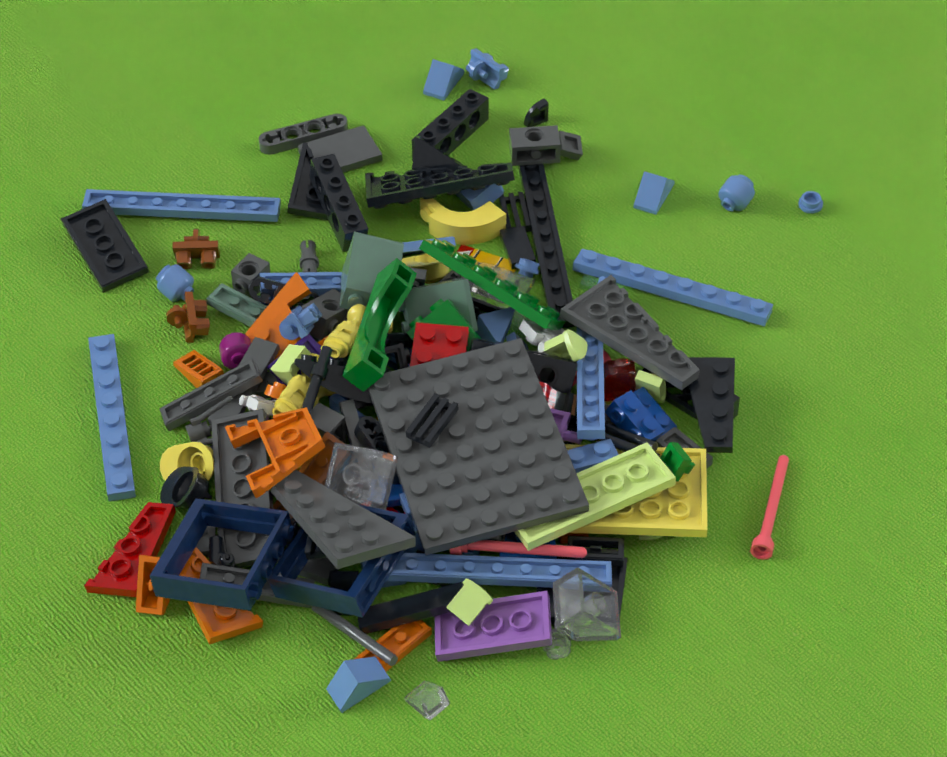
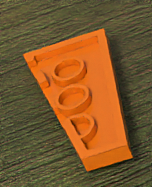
M195 547L179 576L200 579L202 563H211ZM188 601L209 645L262 628L263 620L251 611Z

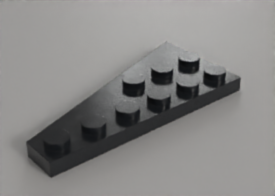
M512 163L484 164L479 166L478 170H472L467 166H458V170L447 172L446 167L409 170L404 175L388 171L382 177H374V173H365L368 208L381 209L387 207L388 204L397 202L399 204H407L412 202L413 199L418 198L433 199L437 195L444 193L455 195L460 193L461 190H480L485 188L486 185H506L510 181L515 180Z

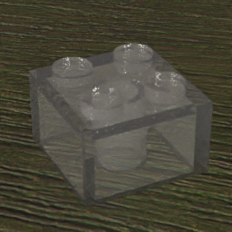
M335 442L325 486L358 505L386 510L398 457L383 451Z

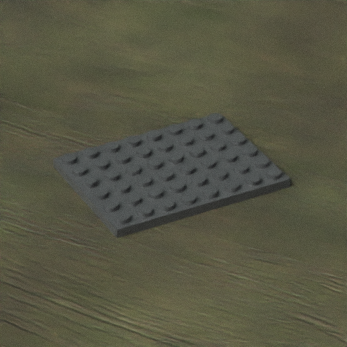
M521 338L387 372L368 388L425 556L589 511V503ZM436 393L440 399L445 397L449 399L451 404L453 401L458 403L459 410L433 445L428 448L406 438L405 431L433 394ZM446 409L442 411V413L436 419L435 424L432 426V428H430L427 431L423 438L426 439V437L429 435V433L432 431V429L435 427V425L447 411Z

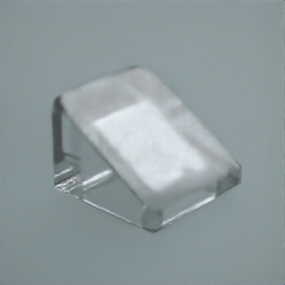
M423 681L404 698L410 706L428 720H432L450 704L443 687L428 681Z

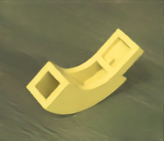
M420 198V215L425 222H429V234L435 238L453 236L455 237V244L473 245L490 241L500 236V230L506 229V213L491 201L472 211L455 212L445 208L435 199Z

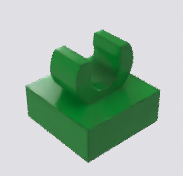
M670 442L660 457L674 474L677 482H679L684 473L689 474L695 466L694 462H691V458L677 442Z

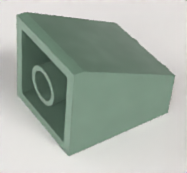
M354 232L341 275L340 308L349 310L356 304L367 306L377 274L396 258L402 261L404 243Z
M457 278L413 287L399 308V312H403L405 322H401L402 332H408L411 329L409 324L421 315L425 318L432 312L429 308L440 299L444 302L450 299L472 328L477 331L478 327L468 279Z

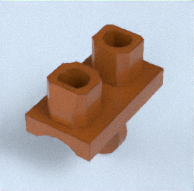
M193 229V236H184V241L173 242L172 244L177 264L183 269L192 268V259H201L202 268L213 269L215 268L217 258H220L218 240L209 241V236H200L199 229Z
M185 291V304L182 307L174 305L167 312L166 318L167 322L176 328L183 326L185 342L193 343L195 335H208L209 318H196L206 317L207 301L194 300L193 292Z

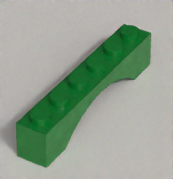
M398 258L377 274L343 373L344 378L363 392L384 375L389 360L385 353L387 333L396 313L410 293L417 274Z

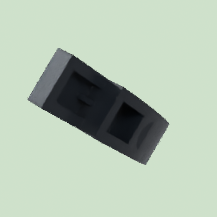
M301 354V359L295 358L294 364L305 375L312 378L310 373L313 365L317 364V356ZM330 358L327 365L329 371L326 380L322 381L321 386L341 396L371 403L368 388L363 392L343 377L346 367L343 366L344 361Z

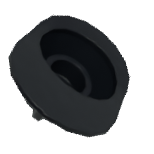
M179 467L168 476L163 484L160 500L162 503L174 504V507L189 510L195 499H212V496L208 493L209 481L199 473V469L196 467Z

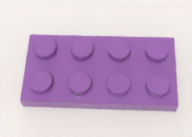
M548 591L494 598L493 602L485 606L470 626L452 612L435 616V656L438 662L552 645Z

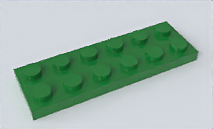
M434 238L433 241L423 240L420 250L544 329L561 330L566 321L559 317L560 312L550 306L544 307L539 305L538 302L540 300L527 292L523 294L517 291L518 286L507 279L503 281L497 278L498 273L487 266L483 268L476 265L477 260L466 253L462 255L456 252V246L450 242Z

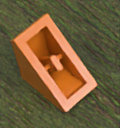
M139 555L136 612L164 615L170 602V598L155 596L150 579V574L160 559L158 556Z

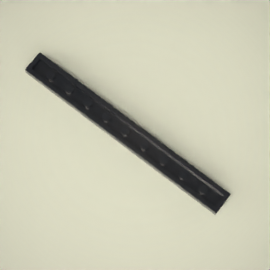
M544 164L518 165L537 262L539 263L546 306L561 312V308L573 301ZM566 321L562 328L576 326Z

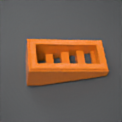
M195 350L173 362V366L196 388L224 374V371L218 365Z

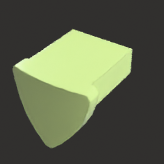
M566 330L562 334L544 342V351L546 353L567 359L572 358L573 362L581 360L587 353V342L571 330Z
M289 344L270 370L287 385L289 380L296 376L299 368L294 364L295 358L301 359V354L310 355L311 352L305 346Z
M639 370L635 377V391L644 387L656 402L664 403L667 393L665 380L654 373L650 374Z
M466 578L462 582L464 586L446 608L470 626L485 606L493 602V599L479 585Z

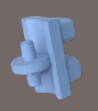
M476 48L471 49V59L466 66L469 77L473 80L480 79L491 88L498 89L501 80L507 78L509 67L504 64H498L493 60V56L488 53H482Z
M314 302L305 309H302L299 305L280 323L279 331L285 339L294 340L299 336L302 339L315 327L313 324L322 317V313Z

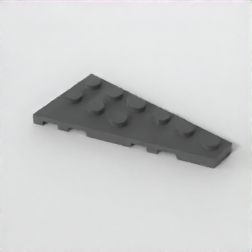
M612 275L561 308V318L677 388L683 390L699 378V368L683 351L677 350L672 345V339L659 331V325L638 303L631 301L628 297L629 293L624 287H618L616 279Z
M297 470L269 489L337 569L415 547V536Z

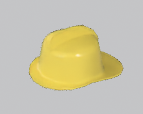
M427 253L402 259V262L409 268L427 270L425 280L427 284L440 281L449 273V267Z
M190 442L169 447L162 454L160 460V472L163 479L166 481L174 470L186 466L198 468L199 473L209 481L214 475L213 449L201 442Z

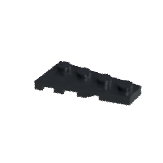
M688 357L699 368V378L689 384L688 388L697 416L704 449H706V453H733L735 358Z

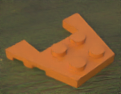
M298 272L289 279L245 333L250 338L251 343L257 337L279 344L280 350L274 361L282 355L289 344L294 345L301 340L300 336L294 340L285 339L279 331L280 323L291 312L290 307L311 294V291ZM326 336L325 338H323L322 340H320V341L317 342V343L320 344V345H323L324 340H325L328 336Z
M307 407L275 414L272 420L258 422L257 419L247 421L248 425L236 428L235 424H231L225 427L234 449L261 437L272 461V464L246 475L255 498L263 495L325 448V444Z

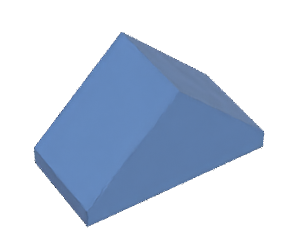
M433 59L423 94L444 101L464 75V69Z
M644 171L634 202V208L656 215L674 186L675 181Z
M492 184L486 185L485 188L480 190H461L456 196L468 208L475 210L489 201L493 203L503 195L504 189L502 186Z
M508 307L480 314L477 320L478 330L476 333L483 340L503 343L510 329L515 309Z
M376 657L345 660L326 689L341 713L389 683L391 679Z

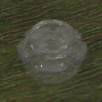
M553 632L552 645L543 646V650L547 652V656L551 659L565 658L571 652V642L564 633Z

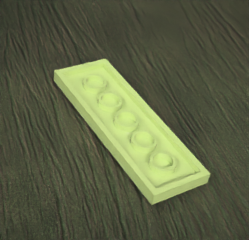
M646 442L576 473L589 503L588 512L514 532L529 551L676 485V477Z

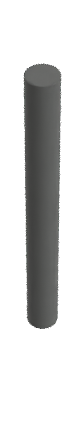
M312 606V611L388 665L393 666L398 661V657L334 611Z

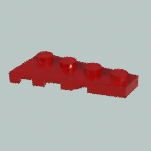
M148 502L128 527L130 532L127 536L119 539L115 544V551L108 560L104 559L98 567V574L94 579L89 578L84 585L87 593L137 597L139 555H158L176 513L174 504Z

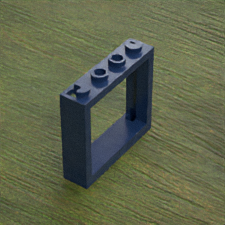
M195 499L150 574L155 596L251 611L255 601L261 597L266 581L271 578L277 561L282 558L286 544L293 538L294 526L291 524L289 512ZM208 526L269 535L242 585L179 576Z
M360 505L409 534L416 535L408 514ZM301 527L294 540L284 551L282 558L273 568V574L268 581L276 598L363 617L405 550L368 560L349 591H343L296 580L309 560L304 553L308 534Z

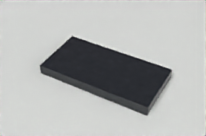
M106 199L61 218L62 225L103 293L149 272L146 263Z

